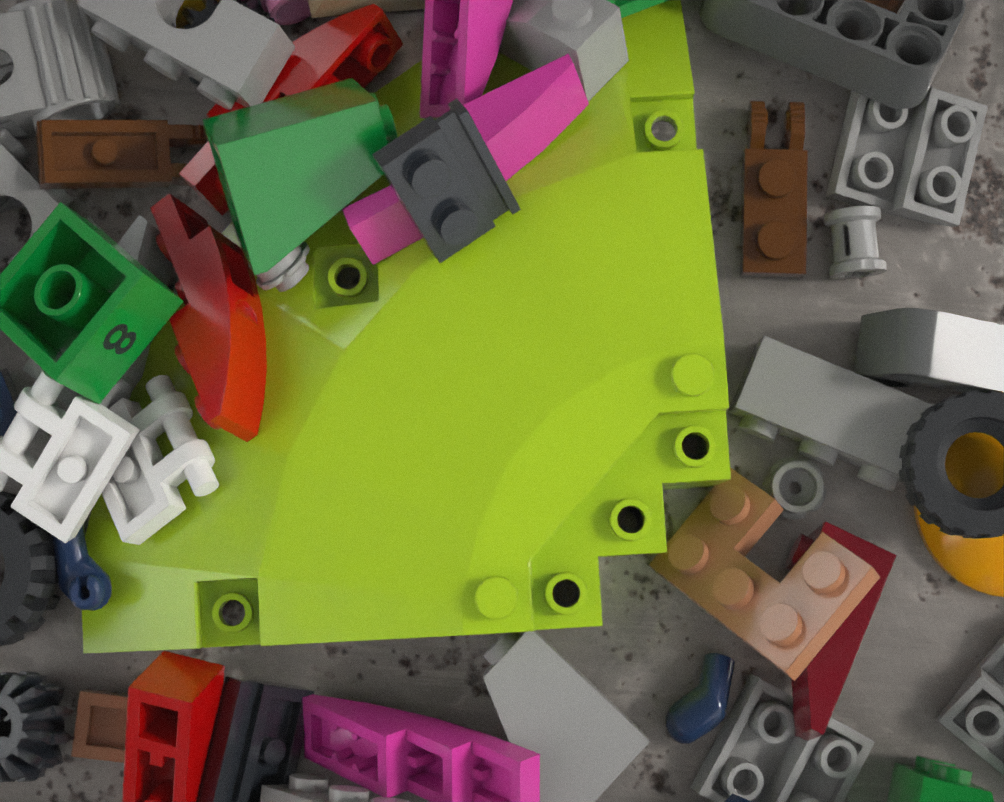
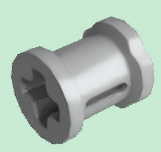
M853 206L832 210L823 215L824 225L831 228L834 264L828 268L830 278L855 279L875 276L887 271L886 261L879 258L875 222L881 219V209L879 207Z

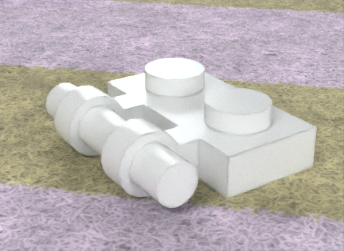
M42 370L33 387H25L14 404L17 414L5 435L0 436V492L3 491L10 477L22 484L23 486L10 507L64 543H67L76 537L140 429L102 404H98L83 395L76 396L68 410L64 411L56 402L64 385L56 382ZM39 428L52 435L39 459L36 460L31 457L27 448Z
M167 375L156 376L146 383L145 387L152 402L143 410L138 402L121 398L109 408V410L140 429L102 492L120 538L125 543L142 544L187 509L177 488L186 479L195 496L208 495L219 486L218 480L211 468L215 463V458L208 443L205 440L198 439L190 422L193 415L190 404L185 394L176 392L170 377ZM163 432H166L174 449L165 457H163L155 440Z

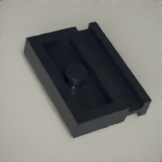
M457 98L448 104L451 110L436 120L429 116L372 154L427 247L439 263H442L496 227L493 220L508 210L512 215L521 210L471 115Z
M226 676L197 802H260L262 785L289 784V775L295 774L297 771L305 735L303 697L314 694V691L295 685L251 679L243 680Z

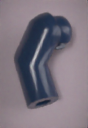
M84 524L76 537L67 543L52 535L60 590L70 599L75 607L81 610L94 611L105 606L112 593L111 580L109 575L88 555Z
M708 653L703 656L698 686L676 701L666 714L665 725L670 737L674 741L681 744L695 742L724 720L735 667V661L732 658L718 653Z

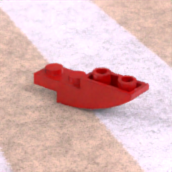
M374 3L343 14L314 28L292 42L295 49L262 103L353 78L360 86L365 88L380 71L389 65L393 56L404 44L384 11ZM235 102L232 109L228 110L215 104L206 115L210 118L246 107ZM208 141L182 169L179 175L206 204L223 216L229 209Z
M169 193L150 207L160 231L156 236V242L161 252L175 268L179 281L175 283V289L185 304L182 309L173 314L169 319L178 344L174 347L175 355L179 363L193 379L199 394L194 399L195 405L204 421L215 430L222 428L248 442L258 435L264 405L267 374L266 334L256 279L253 271L248 267V261L241 247L211 227L204 217Z

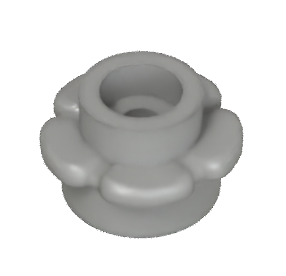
M302 242L269 271L257 274L256 284L263 290L276 287L279 292L287 291L295 286L309 270V266L305 262V256L310 250L309 245L306 242Z
M786 457L778 460L771 466L770 478L764 481L763 491L775 498L784 509L780 516L791 520L802 519L808 511H817L822 506L826 497V487L823 483V473L817 464L808 459L796 461L793 457ZM791 482H797L800 485L799 493L792 494L789 491Z

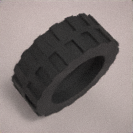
M979 390L964 392L930 406L920 414L922 417L917 422L911 424L906 433L908 435L906 444L901 446L899 458H902V470H899L900 482L905 484L908 493L905 496L910 505L916 506L921 513L919 516L926 523L935 524L940 527L939 531L951 536L958 535L970 539L1003 536L1004 485L991 496L972 498L956 490L946 474L945 459L948 449L956 439L964 434L984 433L995 438L1004 447V393L996 391L979 393Z

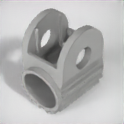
M28 0L15 4L9 8L7 13L0 14V131L5 127L16 139H29L36 137L37 121L104 120L112 112L118 110L117 106L120 105V100L106 42L91 32L95 22L77 5L78 1Z

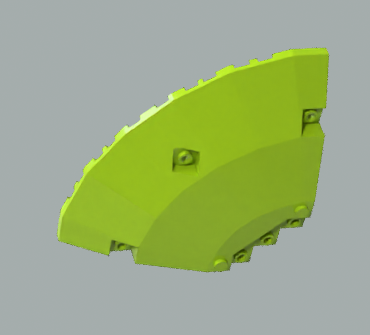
M668 0L621 18L629 61L588 102L589 105L539 155L506 181L521 210L513 215L508 210L493 220L496 227L442 263L438 262L422 238L373 265L349 228L343 210H340L303 241L310 248L309 253L305 256V262L308 264L309 270L295 286L287 291L279 292L276 287L263 290L257 285L266 334L267 374L264 405L258 435L250 441L246 442L222 428L215 430L201 417L194 401L195 397L199 394L191 375L186 372L175 355L174 347L178 344L170 321L166 322L151 342L143 376L133 389L129 400L138 402L143 410L152 402L145 387L146 383L159 375L169 376L176 392L185 394L193 412L190 422L198 439L205 440L215 458V463L211 468L218 480L219 486L208 495L195 496L186 479L177 488L187 509L140 545L122 542L101 493L92 508L85 537L88 555L110 577L112 593L108 603L102 608L94 611L82 610L83 654L200 649L259 644L261 646L463 636L603 626L598 557L647 555L667 552L663 490L714 487L731 479L726 410L729 409L724 333L703 149H697L693 103L695 91L681 0ZM498 52L497 59L482 95L532 71ZM422 60L375 92L379 105H388L398 137L425 120L420 118ZM657 122H667L673 126L675 136L668 141L658 140L654 137L651 127ZM383 174L345 207L390 186L385 175ZM231 222L221 234L241 247ZM351 267L360 272V281L354 288L343 289L337 285V275L344 268ZM182 303L180 307L175 311V313L182 309L185 306V304ZM163 432L155 439L163 457L174 450L166 432ZM683 439H697L698 460L690 459L684 454L682 450ZM631 506L639 510L640 530L636 533L624 532L618 525L617 517L624 507ZM565 579L573 581L579 588L577 602L569 607L559 606L554 601L552 595L554 586L559 581ZM230 600L239 601L245 609L243 621L236 626L228 624L222 614L224 605Z

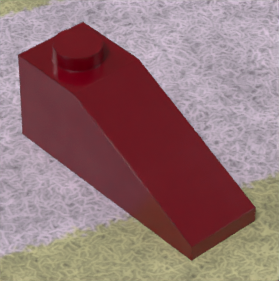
M826 521L809 536L802 533L798 536L786 560L785 569L791 571L820 534L824 532L871 565L880 578L795 681L791 679L795 736L806 741L822 736L826 731L897 556Z

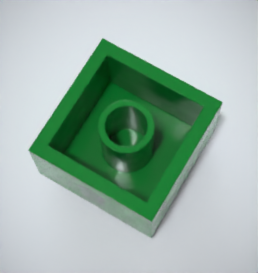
M62 202L56 206L0 274V330L56 382L98 404L102 402L184 302L107 234Z

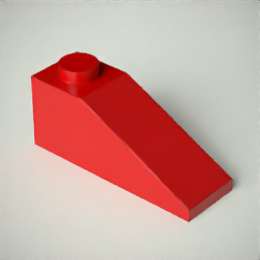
M163 651L128 687L122 802H197L223 691L225 665Z

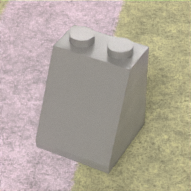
M536 630L521 633H503L484 653L483 657L491 665L485 670L483 679L509 742L540 754V802H595L650 742L636 724Z

